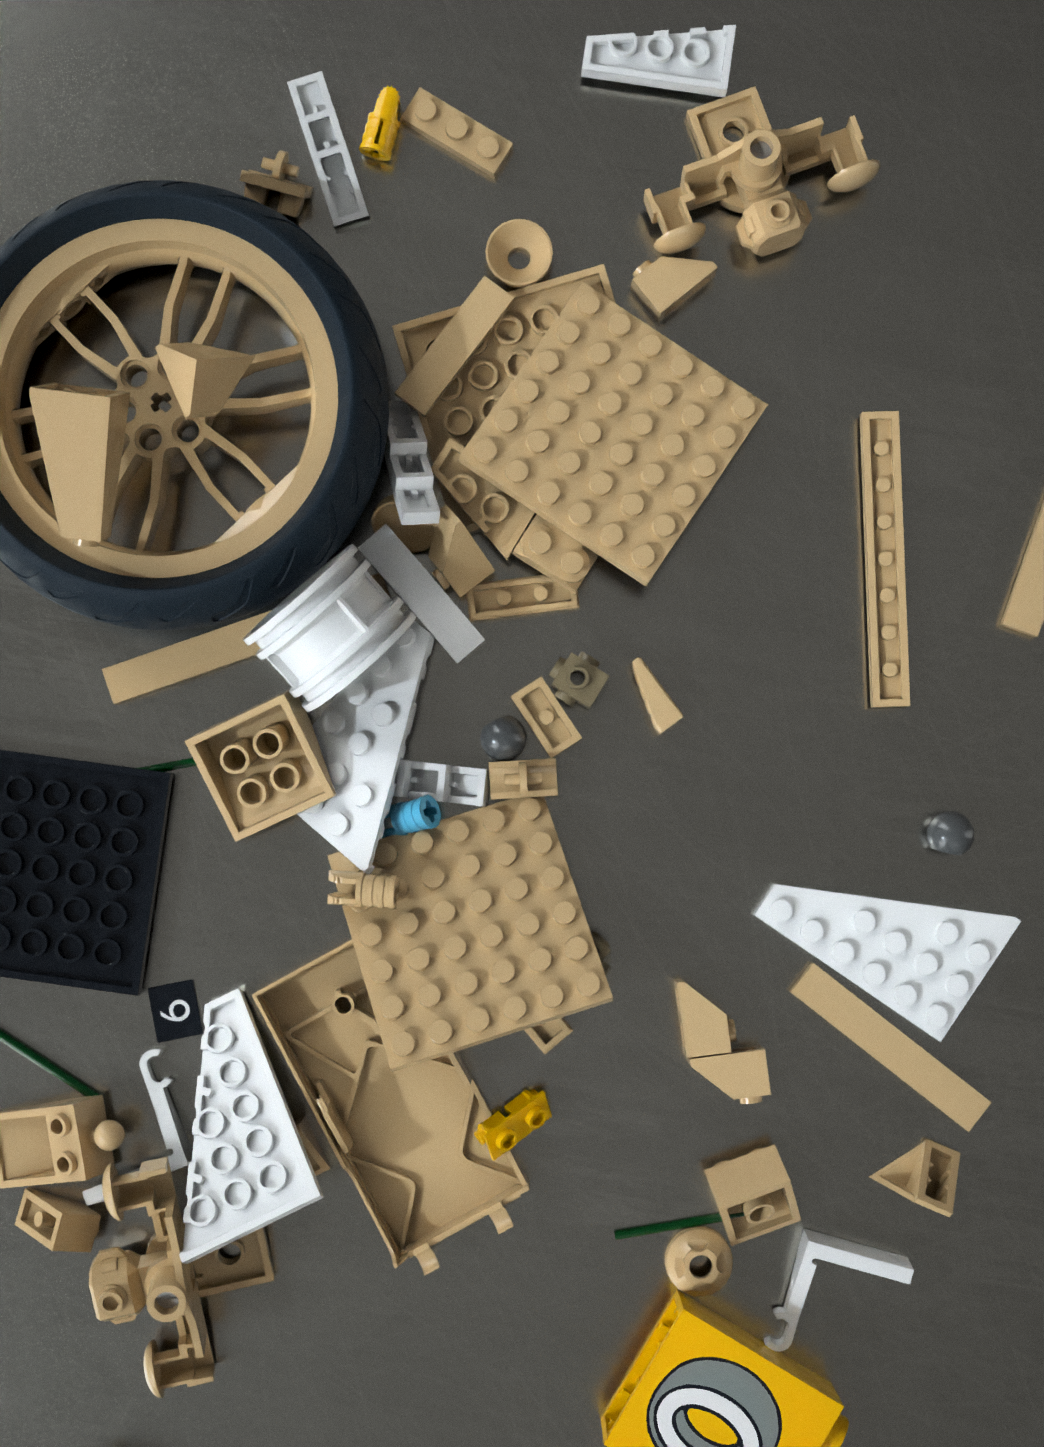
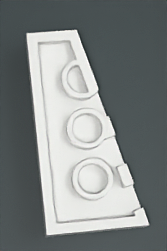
M724 25L722 30L706 31L705 27L690 28L689 32L669 34V30L654 31L653 35L636 36L634 32L587 36L581 77L726 97L736 25Z

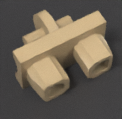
M280 150L275 160L263 157L261 168L271 170L272 175L254 170L241 171L240 181L246 182L244 197L253 199L266 206L270 189L281 192L277 209L279 213L298 217L305 198H311L313 187L284 179L285 175L297 178L300 169L299 166L288 164V152Z
M556 758L488 762L491 800L558 796Z

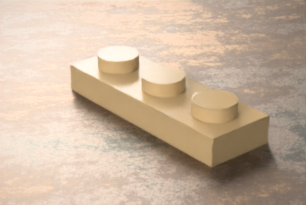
M419 87L401 116L402 124L494 179L513 150L512 142Z

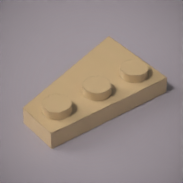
M449 438L431 467L433 475L508 561L536 513L458 462V457L465 447Z

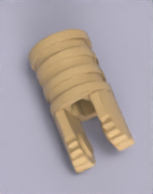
M329 870L328 879L330 882L356 884L355 894L343 892L329 893L327 904L357 907L376 906L378 908L388 907L389 909H396L399 894L398 875L388 876L385 874L377 875L372 873L366 874L365 872Z

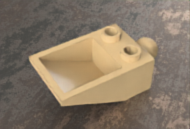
M103 1094L0 1111V1189L85 1181L104 1174L106 1167L110 1163H114L112 1150L121 1146L125 1138V1131L119 1122L107 1120Z

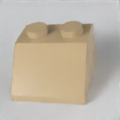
M775 1144L765 1148H756L749 1152V1154L730 1161H721L713 1167L704 1170L731 1246L801 1221L790 1178ZM744 1212L742 1217L732 1219L729 1217V1214Z

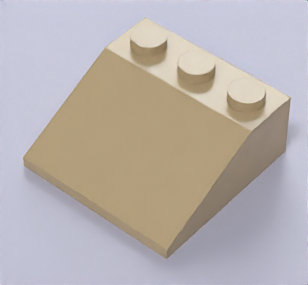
M289 690L198 732L185 741L235 842L336 795L311 720L306 710L302 707L300 698H294Z

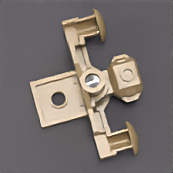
M756 86L687 110L686 118L702 160L683 166L680 187L655 196L652 195L650 188L644 191L643 201L652 224H659L663 234L655 241L653 247L662 254H675L697 244L705 234L706 225L701 222L693 223L689 211L719 201L720 206L728 210L743 213L735 230L741 245L750 248L752 253L764 257L792 247L803 238L805 230L812 220V216L806 201L797 199L796 194L786 190L790 175L832 160L837 174L828 181V188L834 192H849L869 183L879 172L880 162L875 159L868 160L862 145L864 137L855 115L849 117L846 128L821 136L824 125L822 117L788 129L772 130ZM729 127H736L742 131L743 138L732 142L724 137L723 132Z
M168 1156L141 1162L139 1171L122 1175L118 1174L115 1164L110 1163L106 1167L102 1178L103 1199L108 1212L114 1219L122 1221L124 1211L146 1206L148 1217L152 1216L155 1232L148 1243L145 1255H139L131 1250L124 1251L119 1246L99 1250L97 1256L92 1261L89 1271V1288L96 1318L104 1322L111 1321L114 1324L133 1321L146 1305L149 1314L154 1319L160 1322L176 1320L179 1333L178 1348L160 1352L157 1342L153 1339L148 1343L144 1352L143 1364L146 1382L156 1397L163 1398L166 1388L183 1384L191 1387L213 1382L215 1362L200 1297L274 1281L275 1274L265 1228H260L230 1243L240 1249V1254L235 1258H224L220 1254L219 1249L189 1264H184L179 1254L183 1251L185 1223L182 1221Z

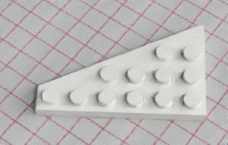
M415 621L384 654L338 693L312 725L336 795L297 813V815L366 874H370L375 867L372 863L379 839L382 840L385 829L384 819L389 814L396 788L394 783L399 761L403 759L405 754V740L410 734L414 720L418 689L421 679L424 680L427 670L426 660L431 655L435 640L433 635Z
M773 884L753 913L757 918L940 1042L1021 923L1018 918L1013 916Z
M239 988L205 1004L203 1023L205 1031L201 1038L200 1047L203 1050L201 1073L197 1077L195 1097L196 1118L192 1126V1135H194L192 1162H189L186 1185L188 1201L183 1215V1223H185L183 1251L179 1254L184 1264H189L324 1198L245 995Z

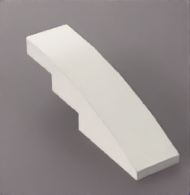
M322 71L288 81L287 84L334 227L369 216Z
M389 401V422L384 455L401 525L439 523L440 509L433 491L434 475L426 455L428 442L418 413L403 401Z
M387 524L382 526L358 547L359 551L457 664L485 641L473 624Z
M400 759L394 780L396 788L393 796L417 799L424 795H430L439 802L486 807L490 786L489 769Z

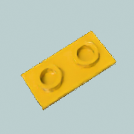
M534 1088L530 1091L523 1090L520 1095L504 1106L509 1116L505 1117L497 1111L483 1123L478 1124V1130L474 1132V1135L480 1144H487L493 1161L511 1150L519 1141L535 1129L540 1128L545 1121L552 1117L543 1090L539 1093Z

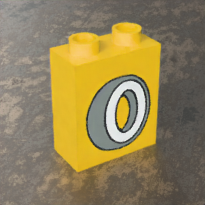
M677 1289L603 1414L601 1427L603 1443L607 1447H840L845 1439L849 1420L840 1414L844 1405L831 1382L782 1352L771 1350L759 1338Z

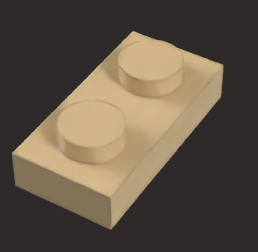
M542 676L510 696L550 758L555 757L582 739Z

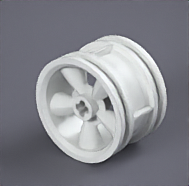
M354 544L339 552L315 574L297 587L243 638V641L248 646L255 642L260 647L256 653L257 657L260 660L266 658L292 686L289 692L294 698L300 695L305 697L302 707L307 712L324 704L357 678L384 654L416 619V615L411 610L404 613L400 610L404 602L399 596L391 599L369 574L367 569L371 564L366 558L359 562L356 560L354 554L358 549Z

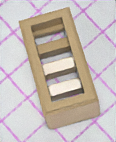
M638 657L632 661L631 669L653 727L659 735L683 718V714L642 658Z

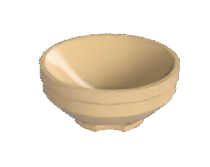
M525 219L509 220L495 228L487 241L485 251L486 262L494 277L501 283L515 288H523L540 281L548 272L553 256L552 243L545 230L538 224ZM515 250L527 252L530 256L528 266L523 269L513 268L508 262L510 254Z
M393 495L385 497L378 503L371 518L374 533L387 524L411 553L425 551L431 546L436 524L401 525Z
M694 1226L684 1228L672 1237L666 1248L664 1264L671 1282L679 1290L692 1296H707L719 1291L727 1283L733 1267V1256L726 1239L719 1232L706 1226ZM700 1255L708 1257L712 1262L710 1272L702 1277L695 1276L690 1271L691 1260Z

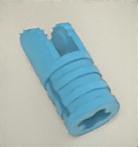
M424 795L410 801L392 804L389 814L385 818H391L393 828L385 829L382 838L391 835H408V833L436 828L441 820V812L437 801L430 795Z

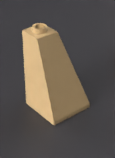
M53 382L32 386L29 388V397L60 536L74 539L73 544L77 546L97 547L98 542L111 537L130 392Z

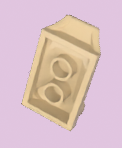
M538 514L535 515L512 552V555L574 594L599 556Z

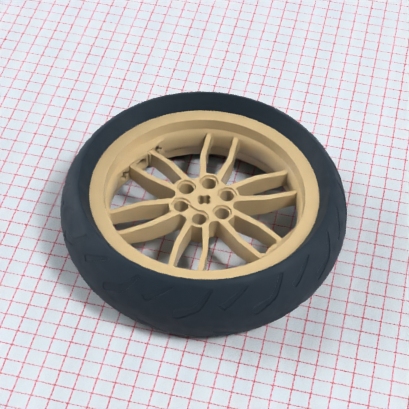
M154 180L110 185L83 193L76 198L60 203L31 220L0 247V561L10 571L45 598L72 612L96 621L126 628L183 630L217 625L246 616L266 607L299 587L331 558L355 527L370 499L379 476L387 442L389 384L383 351L368 310L348 276L322 246L306 231L285 216L253 199L225 189L199 183ZM178 264L164 305L159 344L178 343L179 316L194 266L221 273L222 276L208 316L192 343L212 347L221 330L233 286L238 281L258 294L278 313L297 341V344L292 347L253 354L255 358L241 379L261 370L304 360L310 387L304 390L263 398H229L216 416L186 419L158 354L149 358L144 357L124 324L97 296L96 292L111 278L124 272L148 266ZM86 302L89 305L93 303L108 319L129 354V357L125 358L118 367L113 366L83 346L66 328L68 324L65 321L75 316ZM55 330L87 362L116 382L117 391L130 392L129 407L136 409V415L132 421L126 423L124 439L129 438L130 443L121 458L113 521L122 496L142 462L151 463L150 500L135 549L108 542V538L98 542L97 547H83L74 545V539L61 537L53 501L45 492L33 471L35 467L44 465L42 451L26 453L21 425L35 422L32 406L20 409L23 384L37 346ZM147 372V380L143 385L138 387L131 385L132 377L136 373ZM162 401L171 406L170 410L166 413L158 407ZM308 403L311 404L308 435L299 463L276 486L246 453L211 428L216 417L261 415ZM197 426L199 428L196 439L190 442L182 441L183 431L187 427ZM154 434L161 435L162 441L160 446L152 451L146 450L145 444L147 439ZM211 445L244 465L265 487L264 491L266 493L259 497L245 513L242 510L238 512L218 490L202 462L200 455L204 454ZM183 454L205 489L236 523L215 542L208 545L179 551H151L165 508L171 459L176 455Z

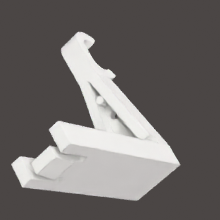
M151 1049L142 1055L139 1066L153 1104L166 1149L173 1150V1154L168 1156L172 1172L189 1165V1162H192L193 1151L167 1090V1087L175 1079L165 1077L162 1081L156 1080L150 1065L151 1059L155 1056H161L164 1049ZM102 1184L82 1191L86 1206L104 1202Z
M803 1229L784 1307L772 1308L777 1320L783 1319L787 1321L784 1334L779 1339H774L770 1335L763 1338L765 1345L777 1352L784 1351L791 1346L817 1266L816 1262L812 1261L813 1259L824 1260L910 1284L914 1269L908 1257Z

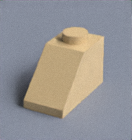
M661 256L653 263L650 260L645 261L633 272L634 278L632 279L630 290L656 322L659 323L714 279L718 267L713 261Z
M444 505L440 509L439 523H436L428 554L429 559L437 568L431 573L444 590L451 587L459 597H462L495 570L462 521L447 505Z
M674 979L683 1053L686 1058L732 1052L730 1042L737 1041L734 1020H727V1014L683 979Z
M761 1045L731 1048L732 1052L687 1058L688 1063L693 1069L733 1100L739 1099L740 1104L762 1102V1096L771 1095L766 1053Z
M25 1188L15 1225L51 1251L91 1252L95 1237L99 1232L101 1215L82 1202Z

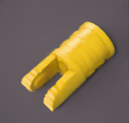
M387 85V87H383V90H380L374 112H370L368 115V122L365 125V132L359 147V151L362 154L379 161H389L391 159L392 150L395 145L394 142L398 135L397 131L400 128V122L397 120L401 106L399 91H396V88L392 86L389 87Z

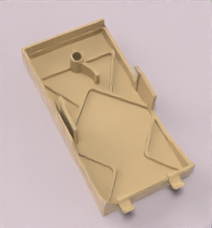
M352 939L252 994L340 1165L353 1180L392 1257L394 1268L401 1265L408 1257L415 1256L423 1269L424 1275L440 1268V1265L431 1246L487 1215L492 1219L498 1234L514 1226L505 1205L530 1190V1181L512 1149L493 1161L487 1144L482 1145L476 1139L474 1132L478 1130V1124L483 1123L493 1113L460 1052L456 1051L391 1072Z

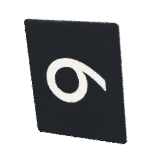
M192 979L148 988L158 1043L203 1034Z

